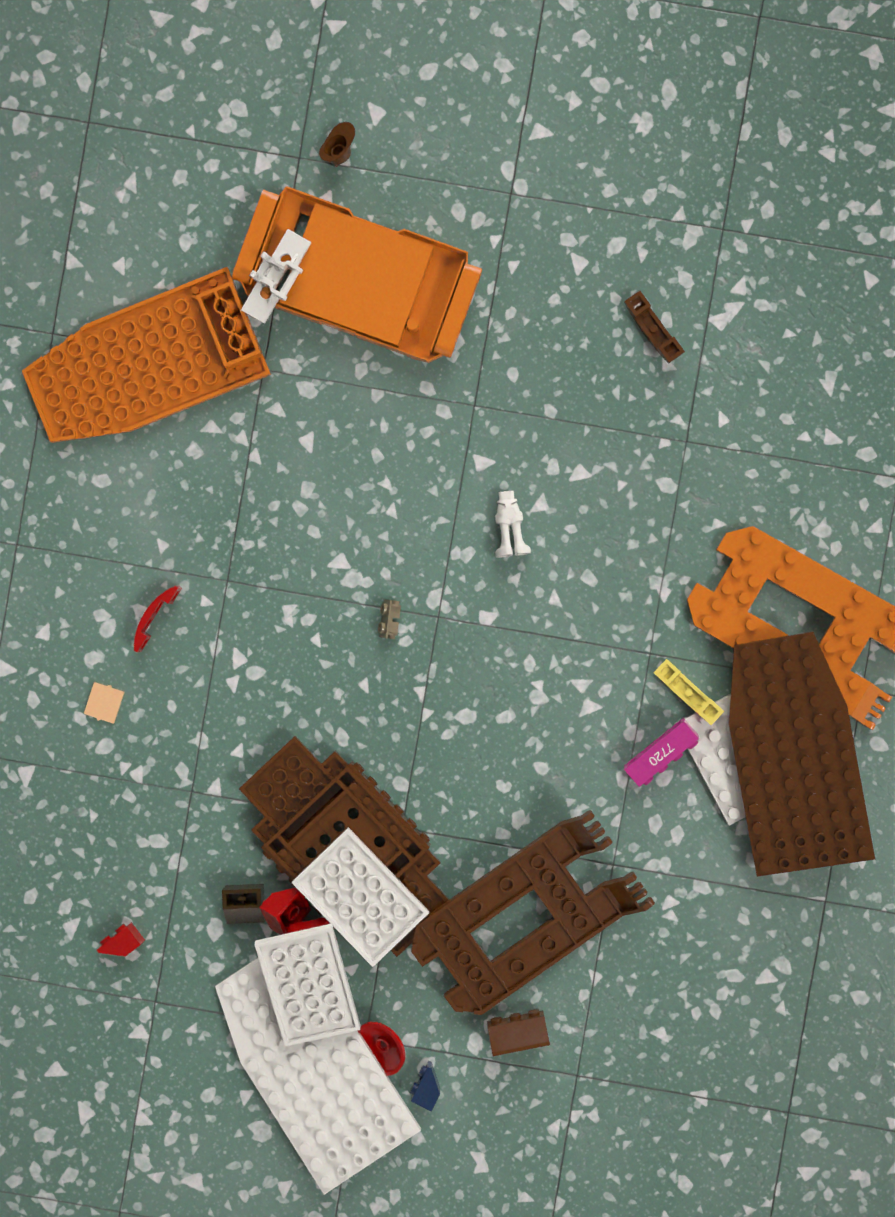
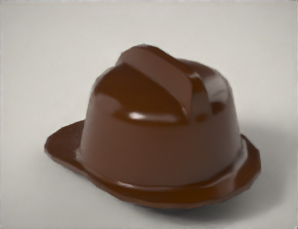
M342 122L331 130L319 150L322 160L331 162L335 167H338L350 158V145L355 137L354 125L350 122Z

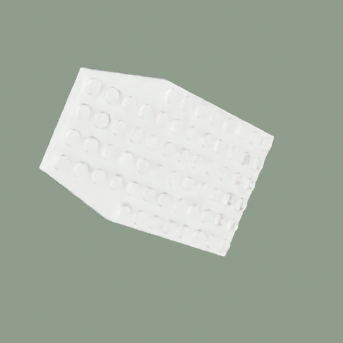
M256 958L215 986L242 1066L324 1195L421 1131V1127L358 1031L289 1046L284 1045L259 958Z

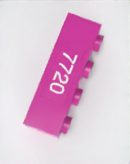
M683 717L624 765V770L639 787L643 784L647 785L653 780L652 776L657 772H664L668 768L667 764L672 760L674 762L679 760L683 756L682 752L687 748L690 750L698 744L699 735Z

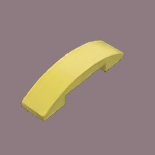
M666 659L654 672L668 688L710 725L724 713L723 709L712 699L708 698L669 660Z

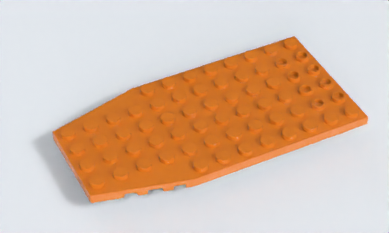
M222 268L87 323L78 332L67 337L60 345L53 347L45 356H41L23 369V376L50 442L55 443L131 432L271 375L247 314L241 311L243 303L229 268Z

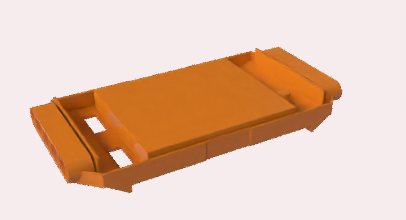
M288 186L284 188L280 195L267 190L262 191L232 274V279L241 282L248 297L257 281L250 277V273L252 270L258 271L263 262V259L260 257L264 251L272 257L287 229L295 233L301 214L310 217L303 238L311 242L310 247L298 266L303 269V272L297 276L286 295V301L279 299L274 308L348 333L361 340L411 357L414 360L430 363L443 356L451 358L482 273V268L468 264L467 251L406 229L400 231L389 229L354 216L349 208ZM284 255L281 261H291V256Z

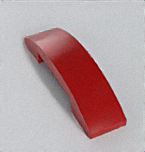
M174 586L160 594L146 609L135 633V652H142L151 638V635L146 630L164 602L173 604L182 587Z

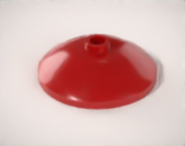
M367 1022L360 1026V1030H357L358 1033L364 1038L387 1076L396 1074L403 1067L406 1056L404 1045L399 1036L390 1027L379 1022Z

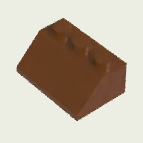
M533 1009L528 1011L527 1014L513 1013L506 1018L494 1017L490 1019L491 1021H487L492 1056L550 1045L543 1010Z

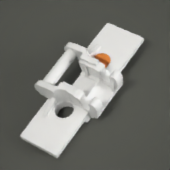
M287 229L272 257L263 251L260 256L263 262L258 271L252 270L250 273V277L257 281L241 311L265 324L278 300L286 301V295L297 276L303 272V269L298 266L310 247L311 242ZM284 255L291 256V261L282 262L281 258ZM288 269L292 270L280 292L277 291L276 288Z

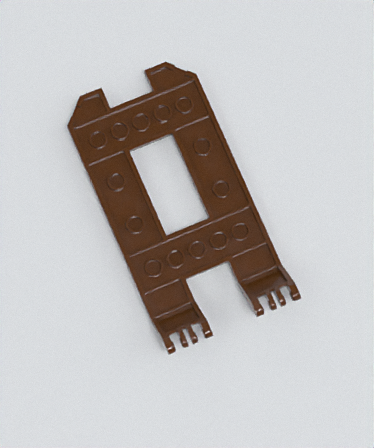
M591 810L581 816L561 821L432 911L415 926L411 952L420 965L423 967L439 956L458 982L457 985L444 993L445 999L455 1012L463 1013V1011L473 1012L476 1015H483L622 916L647 911L655 904L651 897L637 903L638 900L645 897L648 893L643 888L641 882L635 883L632 887H626L637 879L634 872H630L624 877L604 881L586 894H584L569 873L566 866L577 858L602 851L613 843L609 836L604 837L599 842L594 841L605 833L604 828L600 827L599 821L584 827L583 824L591 821L595 816ZM534 889L553 917L490 960L471 933Z

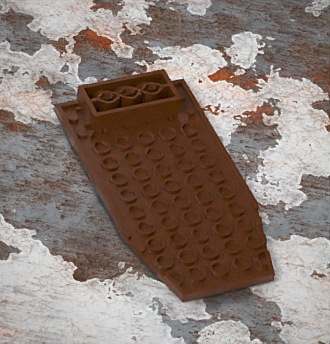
M814 632L734 645L729 729L756 876L875 860L848 707Z

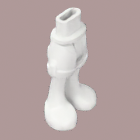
M514 491L499 492L495 520L496 524H500L501 546L495 551L496 558L513 555L509 525L512 526L515 555L531 554V548L524 543L520 522L523 521V513L519 509L517 499H514Z

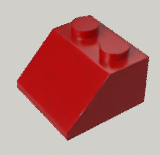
M296 887L272 893L259 907L270 929L280 935L290 933V925L302 922L311 911L305 896Z

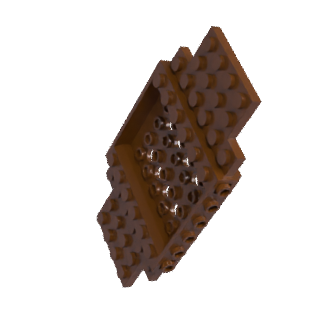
M295 735L239 788L249 801L265 816L251 829L264 843L261 847L263 849L262 853L267 859H272L276 863L275 867L282 874L285 873L289 877L290 883L349 827L427 908L429 914L450 900L428 877L441 863L429 850L431 845L429 843L430 838L424 832L420 833L416 829L417 824L411 818L407 819L403 815V809L398 804L394 805L390 801L391 797L385 790H379L377 787L378 783L373 777H367L363 773L365 769L358 762L354 763L351 761L348 764L336 750L321 763ZM350 808H356L359 811L357 818L352 819L348 816ZM337 821H342L345 824V829L341 832L334 829V823ZM321 835H329L331 842L328 845H323L320 842ZM377 836L384 837L385 845L382 847L376 846L374 839ZM310 847L315 848L317 851V855L314 858H309L306 855V850ZM415 927L391 949L396 957L412 944Z

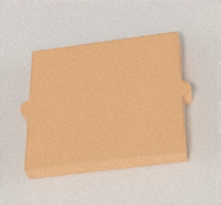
M94 682L84 714L95 717L98 721L104 720L114 724L125 692L112 688L111 685L106 686Z

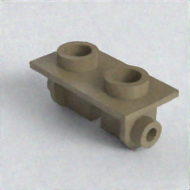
M384 599V602L381 604L380 613L382 618L378 625L379 637L395 639V636L398 635L399 622H393L392 620L393 618H400V601Z

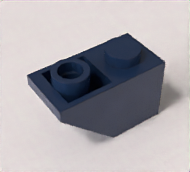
M428 1060L426 1066L423 1065L418 1074L420 1078L417 1083H413L410 1094H412L411 1102L432 1112L440 1096V1085L433 1064Z

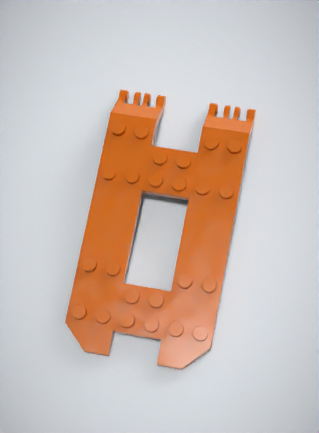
M754 526L726 533L716 551L729 557L732 561L714 592L699 583H696L687 598L693 625L733 649L736 644L788 636V634L748 612L766 580L773 582L831 615L834 619L819 643L820 648L845 699L849 716L873 730L876 725L872 721L866 720V715L870 713L873 717L880 719L882 715L872 710L871 707L873 706L884 712L885 707L877 704L875 700L877 697H880L882 700L890 702L892 696L850 670L869 638L885 646L895 654V606Z

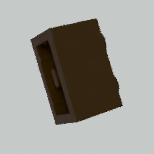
M264 884L226 885L222 889V906L227 924L266 922L259 908L265 900Z

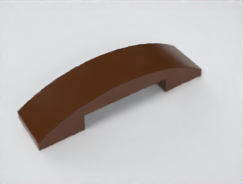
M638 291L624 301L628 311L643 334L668 364L685 353L675 337L669 334L651 309V304L641 291Z

